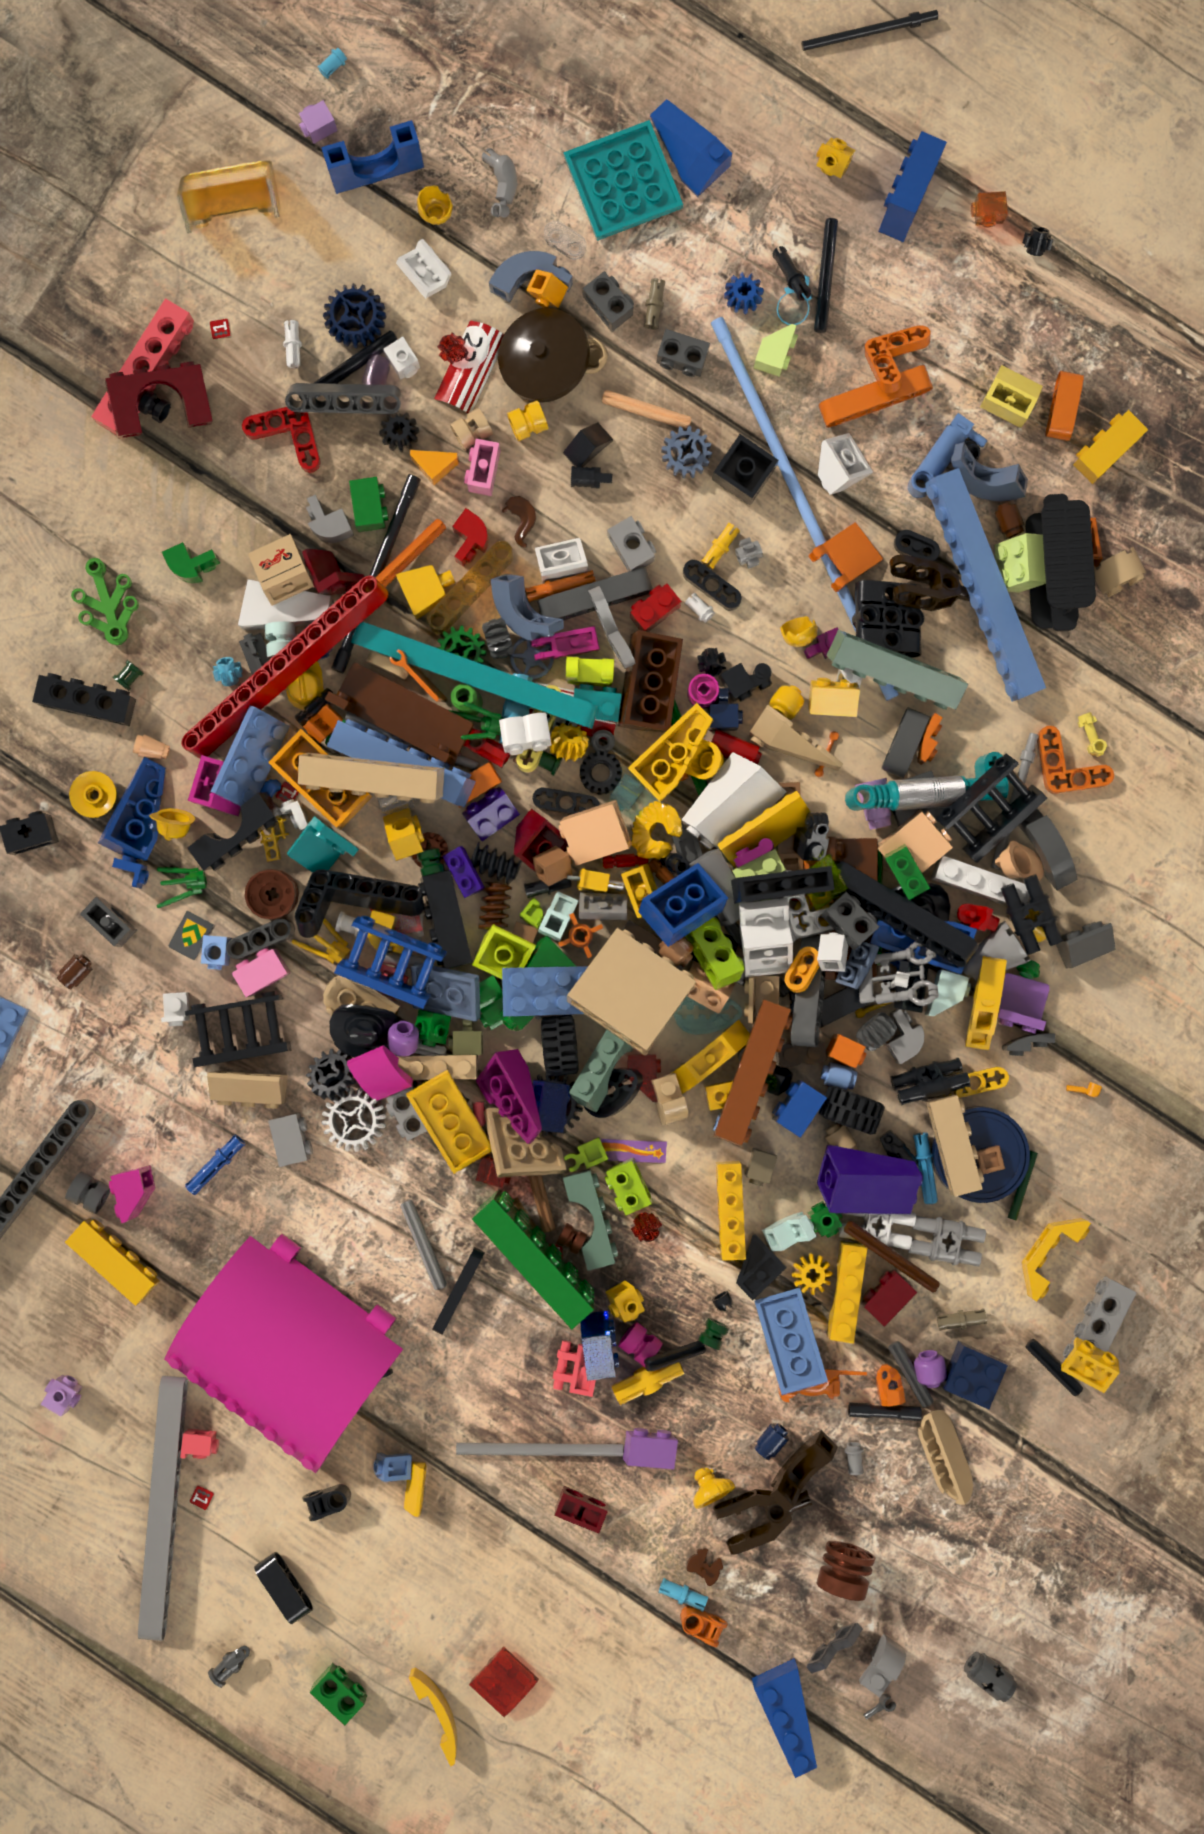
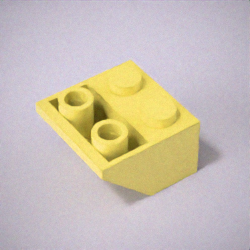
M1001 365L980 408L1021 428L1033 410L1043 386Z

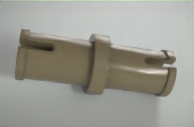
M658 278L651 279L649 299L646 300L645 304L647 313L644 327L649 329V326H651L652 330L659 329L660 312L664 307L662 299L666 281L661 279L659 283Z
M984 1308L967 1312L958 1310V1313L937 1315L939 1331L959 1327L962 1330L966 1329V1326L987 1324V1317Z

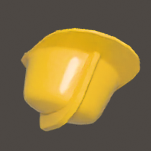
M318 661L286 688L289 701L300 710H305L304 707L317 696L320 697L321 692L324 691L322 670Z
M703 739L685 773L704 780L715 776L724 763L723 755L718 746Z
M162 809L149 815L151 819L156 821L158 833L164 836L167 841H171L173 838L185 837L191 824L195 821L194 815L180 809Z

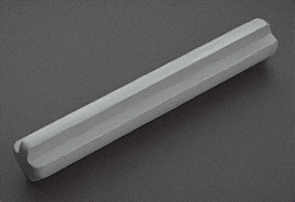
M405 1201L400 1207L435 1290H440L447 1283L413 1201Z

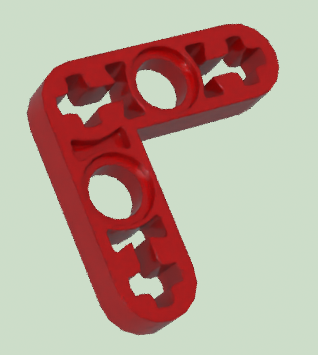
M287 407L251 415L243 420L242 430L252 440L291 431L301 468L308 473H313L319 469L321 461L308 412H300L301 415H304L301 416V421L293 418L296 416V412L289 410ZM285 414H287V416H288L289 418H291V419H288L289 422H290V424H288V425H287V420H286V418H285V416H284ZM275 416L282 419V424L277 428L270 426V420ZM261 420L265 421V425L268 428L267 430H265L263 426H261L263 425ZM251 423L259 426L254 433L249 429L251 428ZM300 434H309L310 441L307 444H300L298 442ZM306 450H309L311 458L315 459L312 461L311 466L303 463L307 461Z

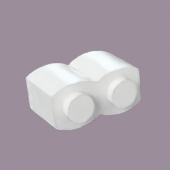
M534 713L523 717L517 716L499 720L505 753L519 755L527 749L543 751L552 745L546 713Z

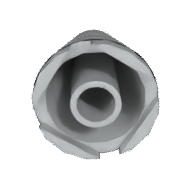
M1003 921L998 925L995 932L992 931L978 945V949L963 968V971L969 979L973 977L977 980L982 956L1007 960L1006 970L1031 961V959L1024 951L1023 946L1007 922Z

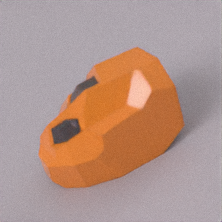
M882 1364L876 1376V1386L881 1406L889 1407L905 1403L904 1389L899 1372L888 1364Z

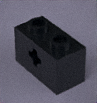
M36 811L28 814L29 818L26 819L12 818L5 821L6 825L0 826V833L6 854L17 855L59 842L52 816L42 811ZM28 828H31L32 831L28 833L29 836H25Z

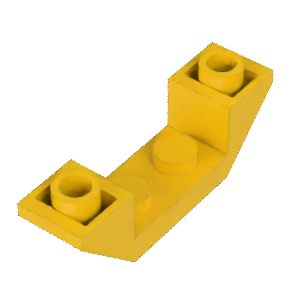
M739 1019L687 1062L682 1063L670 1073L676 1074L682 1094L700 1083L747 1044L750 1033Z
M1077 1218L1048 1223L1022 1261L1027 1295L1037 1302L1039 1298H1044L1049 1290L1048 1285L1050 1282L1035 1272L1037 1267L1041 1268L1047 1259L1046 1254L1050 1248L1053 1249L1057 1246L1061 1238L1059 1235L1063 1233L1078 1243L1079 1240H1083L1090 1231L1088 1227L1091 1224L1089 1221Z

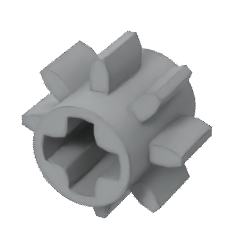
M750 537L739 541V548L735 549L739 564H747L748 569L759 565V558L763 557L759 542H751Z

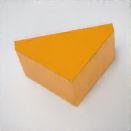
M410 450L413 463L433 485L438 483L459 464L457 453Z

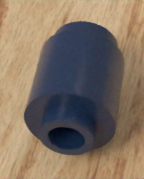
M771 1423L756 1441L755 1450L766 1460L776 1457L789 1441L788 1431L779 1423L776 1425Z

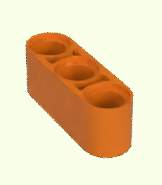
M1065 371L1059 372L1045 432L1046 437L1064 441L1071 439L1084 375Z

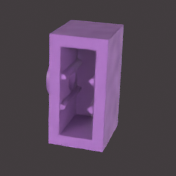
M634 1428V1431H626L623 1460L628 1466L674 1469L678 1440L670 1431L657 1430V1433H650L647 1429Z

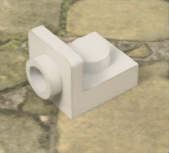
M294 799L282 803L280 811L283 816L292 812L293 815L290 818L295 829L299 828L303 832L310 822L303 804L299 801L295 802Z
M189 992L163 994L164 1017H161V1022H168L169 1026H183V1021L190 1020V1016H185V1011H189Z

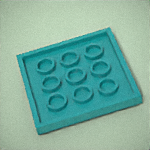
M650 120L563 152L567 167L597 241L683 209V202Z

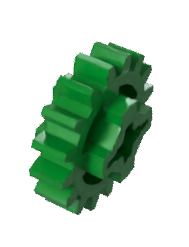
M462 625L459 631L451 627L452 633L448 634L444 631L445 639L437 640L441 647H437L438 649L458 656L460 655L457 653V648L462 647L465 651L461 657L470 659L471 655L476 652L473 661L484 665V660L480 657L486 656V651L481 650L485 643L484 641L478 642L481 638L479 633L473 636V628L470 627L466 632ZM460 637L468 638V639H470L472 642H468V643H467V642L461 640ZM452 640L453 643L450 649L446 650L448 643Z

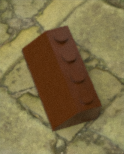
M641 630L631 634L629 649L636 664L626 668L618 727L666 732L671 727L683 644L682 638Z

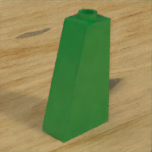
M545 936L536 944L524 968L577 966L548 936ZM503 1009L500 1012V1015L504 1018L502 1020L504 1025L510 1030L514 1029L515 1031L522 1030L534 1018V1016H503Z

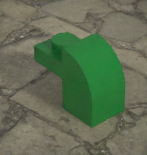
M183 542L162 551L170 570L179 579L188 583L202 582L203 579L200 572H210L216 568L215 565L220 564L217 554L212 549L192 558L188 547Z

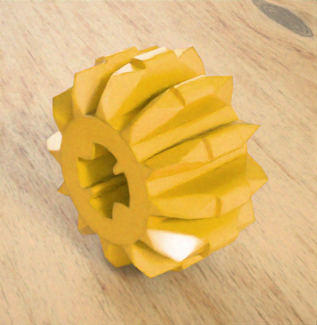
M561 723L560 726H555L550 735L552 744L549 746L550 753L556 754L557 759L564 758L565 762L568 759L575 762L578 758H582L588 748L589 739L586 736L587 732L581 731L580 726H572L571 723L568 726L564 723Z
M812 1253L808 1255L809 1261L800 1256L803 1264L794 1263L793 1266L799 1271L791 1273L792 1277L798 1278L794 1282L795 1286L802 1285L801 1291L803 1293L810 1287L811 1295H815L816 1287H818L820 1292H824L822 1283L826 1285L831 1284L825 1277L833 1275L832 1271L826 1270L830 1264L828 1262L822 1263L823 1257L821 1255L815 1261ZM810 1269H814L817 1273V1276L814 1275V1279H810L806 1275L807 1272L810 1273Z

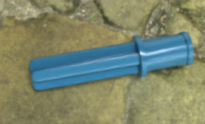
M924 1132L922 1135L921 1133L913 1134L917 1154L914 1157L918 1160L919 1171L923 1175L921 1186L924 1203L934 1204L938 1202L931 1159L933 1154L930 1153L928 1133Z

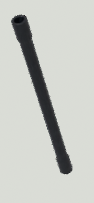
M408 474L397 507L369 574L370 576L376 577L385 569L410 503L414 499L421 479L417 476ZM356 628L344 637L332 664V670L344 674L354 647L351 640Z

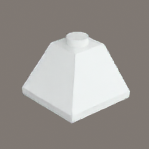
M850 433L825 439L822 442L818 476L822 481L823 488L828 491L829 495L841 492L873 473Z

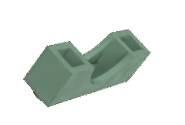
M606 1030L569 1091L572 1098L578 1104L597 1112L608 1093V1082L613 1068L625 1053L632 1052L634 1048L609 1030Z
M591 1169L563 1176L569 1201L585 1206L594 1219L593 1233L581 1247L587 1271L615 1264L614 1257L618 1256L615 1242L610 1243L608 1234L612 1233L609 1219L604 1220L602 1211L606 1210L603 1196L598 1197L596 1188L600 1187L597 1173L592 1174Z

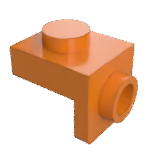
M326 704L303 728L307 730L308 735L312 739L321 743L333 733L337 721H343V718Z

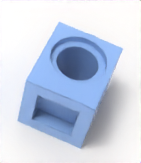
M203 935L201 964H208L207 969L222 970V965L229 966L230 956L227 953L226 947L232 938ZM218 946L221 950V956L215 960L211 956V950Z

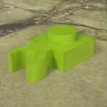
M599 1137L577 1146L580 1153H568L564 1156L565 1160L573 1158L576 1161L575 1166L569 1168L570 1172L576 1171L582 1163L588 1169L609 1159Z

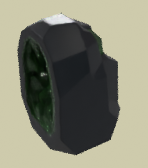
M776 1064L773 1074H768L765 1083L769 1084L767 1092L777 1096L785 1092L791 1083L793 1073L788 1068H783Z

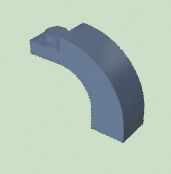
M526 251L508 258L496 269L489 281V289L491 293L511 302L518 288L524 282L532 279L536 269L553 273L568 287L567 292H569L573 285V278L566 268L556 267V256L541 251Z
M964 442L955 444L954 454L951 457L952 466L954 469L959 468L969 494L991 501H1010L1025 497L1028 478L1019 464L1005 468H989L975 460Z
M503 574L491 579L492 595L497 611L514 633L532 641L541 636H553L555 632L564 629L563 619L540 615L530 606L525 594L524 576Z

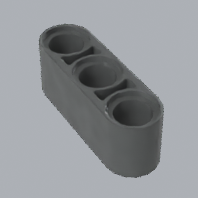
M907 707L883 762L882 770L901 778L905 777L930 716Z
M286 919L273 920L231 939L226 947L227 953L234 959L242 960L251 957L267 947L271 948L292 938L295 932L294 925ZM281 923H285L288 927V931L284 936H280L277 933V927ZM259 933H264L266 942L259 946L255 940L256 936ZM238 942L244 945V952L241 955H237L234 952V946Z

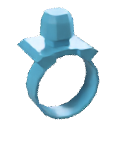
M805 276L807 286H809L810 278ZM789 286L784 288L786 294L795 293ZM802 293V295H803V297L805 298V300L807 301V305H808V312H807V315H806V317H807L808 314H809V308H810L808 301L811 300V299H813V296L810 295V297L807 299V298L805 297L804 293ZM784 294L777 304V314L782 322H784L787 325H791L792 323H787L781 318L778 310L781 299L786 295ZM806 317L801 322L795 323L794 325L802 323L806 319Z

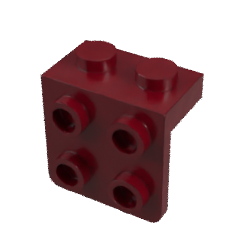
M308 548L302 551L304 563L310 571L313 585L318 593L344 595L364 578V574L341 572L331 551Z

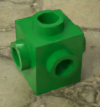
M418 1010L415 1026L419 1031V1039L422 1040L421 1044L435 1047L436 1043L446 1044L451 1016Z
M824 1201L811 1207L812 1210L808 1212V1215L813 1223L815 1233L818 1232L821 1237L826 1235L829 1238L839 1232L838 1228L843 1226L840 1221L843 1218L841 1213H829ZM824 1217H830L831 1222L825 1225L822 1221Z

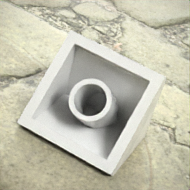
M580 538L535 548L543 583L546 580L551 582L588 572V564Z

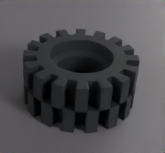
M596 751V753H590L588 757L584 758L580 766V779L584 787L591 793H597V795L608 794L610 791L615 790L620 783L622 767L619 760L613 754H609L607 751ZM597 764H604L610 770L609 778L603 782L596 781L592 777V769Z

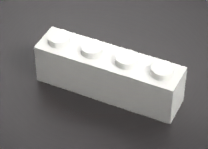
M942 856L936 861L930 879L1005 906L1007 904L1000 888L1014 883L1021 902L1027 903L1029 899L1024 883L946 856Z

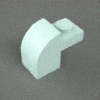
M557 891L539 927L538 933L560 942L570 921L569 914L574 913L579 900Z
M803 1212L787 1216L762 1230L771 1251H783L797 1242L810 1241L816 1237L813 1223Z

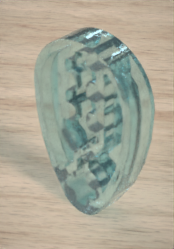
M686 997L677 1011L682 1009V1005H686L688 1010H692L694 1005H698L700 1010H704L706 1007ZM729 998L722 1010H727L729 1005H733V1008L738 1010V1014H735L733 1019H729L727 1014L716 1012L710 1015V1019H706V1016L703 1014L698 1015V1019H694V1016L688 1014L686 1019H682V1015H679L677 1011L674 1013V1019L677 1025L687 1033L695 1035L708 1034L727 1028L738 1021L742 1016V1008L738 1003Z

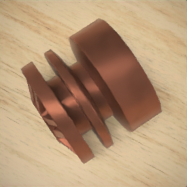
M268 869L259 871L250 878L246 885L244 896L246 904L253 914L264 919H276L284 917L294 910L299 899V889L296 881L288 873L281 870ZM276 888V893L279 894V897L271 900V895L268 894V891Z
M828 1541L825 1547L827 1553L823 1555V1560L829 1565L821 1566L816 1584L822 1590L840 1598L854 1601L865 1600L869 1581L863 1576L872 1574L873 1569L871 1566L874 1565L876 1557L869 1551L854 1544Z

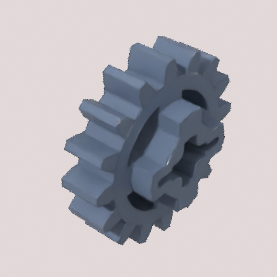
M680 426L677 434L671 431V439H664V444L667 446H662L661 450L665 454L662 456V462H668L666 469L673 468L674 476L679 472L682 473L683 479H685L686 473H690L692 478L695 477V471L702 474L704 470L702 465L708 467L709 461L707 459L712 456V452L707 451L711 448V443H705L707 435L699 436L700 429L691 432V426H688L687 431H683V428ZM697 443L700 445L702 449V454H700L701 452L697 450ZM691 446L690 453H687L682 459L683 452ZM671 450L677 456L676 462L674 461L671 455Z

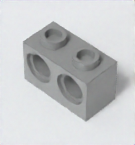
M415 1084L388 1097L389 1103L386 1104L391 1117L395 1116L399 1123L396 1127L402 1138L406 1137L407 1141L427 1132L411 1103L409 1108L405 1110L398 1106V1099L401 1096L407 1097L406 1093L415 1089ZM410 1118H416L420 1121L419 1130L413 1131L409 1128L408 1121Z

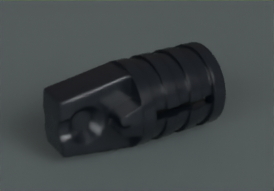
M571 467V487L600 489V483H612L613 474L601 473V467Z
M892 1130L880 1136L879 1139L889 1157L918 1163L910 1149Z

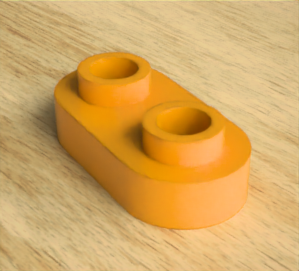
M804 947L799 950L785 975V984L792 992L801 993L805 991L820 967L817 961L818 951L813 947ZM807 959H814L811 964H806ZM801 978L802 982L796 985L795 980Z

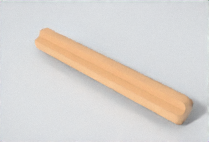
M605 390L602 397L603 404L678 428L681 426L684 430H687L691 424L690 416L609 390Z

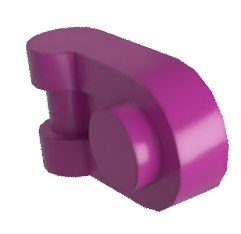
M764 838L760 840L758 847L752 850L746 847L735 853L737 858L734 859L737 868L772 851L774 848L773 841Z

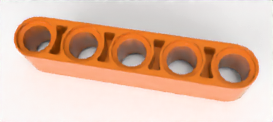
M925 365L900 372L901 387L894 393L882 391L877 381L822 401L818 406L826 427L830 428L929 392L933 389V385Z

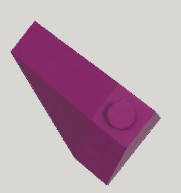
M518 1049L495 1052L476 1079V1082L485 1099L490 1104H495L499 1108L498 1113L502 1117H507L511 1121L512 1128L527 1144H531L541 1132L542 1126L529 1068Z

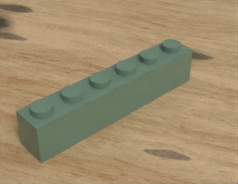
M839 629L826 655L832 661L831 665L840 670H845V668L852 669V673L861 678H866V675L874 678L873 681L882 686H886L887 683L894 686L893 689L900 693L906 694L909 691L914 693L915 698L924 702L930 699L935 701L934 705L947 710V707L957 709L968 687V683L959 676Z

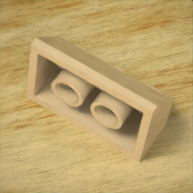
M233 1071L207 1072L210 1100H217V1105H232V1101L241 1102L243 1107H255V1103H264V1108L278 1109L279 1105L286 1103L288 1075Z

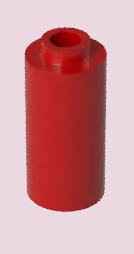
M716 729L711 742L718 746L724 758L728 759L732 752L758 765L762 756V752H759V746Z

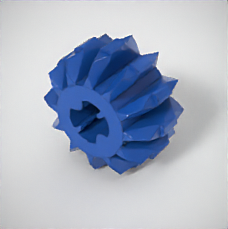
M743 272L740 273L739 278L733 275L731 283L727 282L725 285L727 291L724 293V298L728 300V308L735 306V313H738L739 309H743V313L746 315L748 308L755 311L757 308L756 304L762 303L763 298L761 295H763L764 289L759 287L760 279L752 281V273L748 278H745ZM740 291H745L746 296H743Z

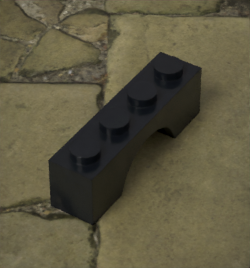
M259 792L240 806L242 822L234 836L227 839L216 833L204 834L187 847L203 871L211 869L216 871L226 864L224 862L225 859L229 856L231 858L235 857L243 851L242 846L247 842L249 844L255 842L261 837L260 832L264 829L270 830L279 823L277 819L283 816L268 792Z

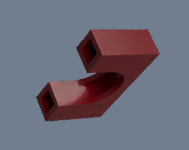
M194 361L180 363V367L171 368V365H162L156 367L157 371L148 372L147 368L133 370V374L124 375L123 372L109 374L110 378H105V384L117 438L142 435L136 400L144 388L153 384L169 386L178 393L183 403L188 428L212 424L213 420L201 364L195 365Z

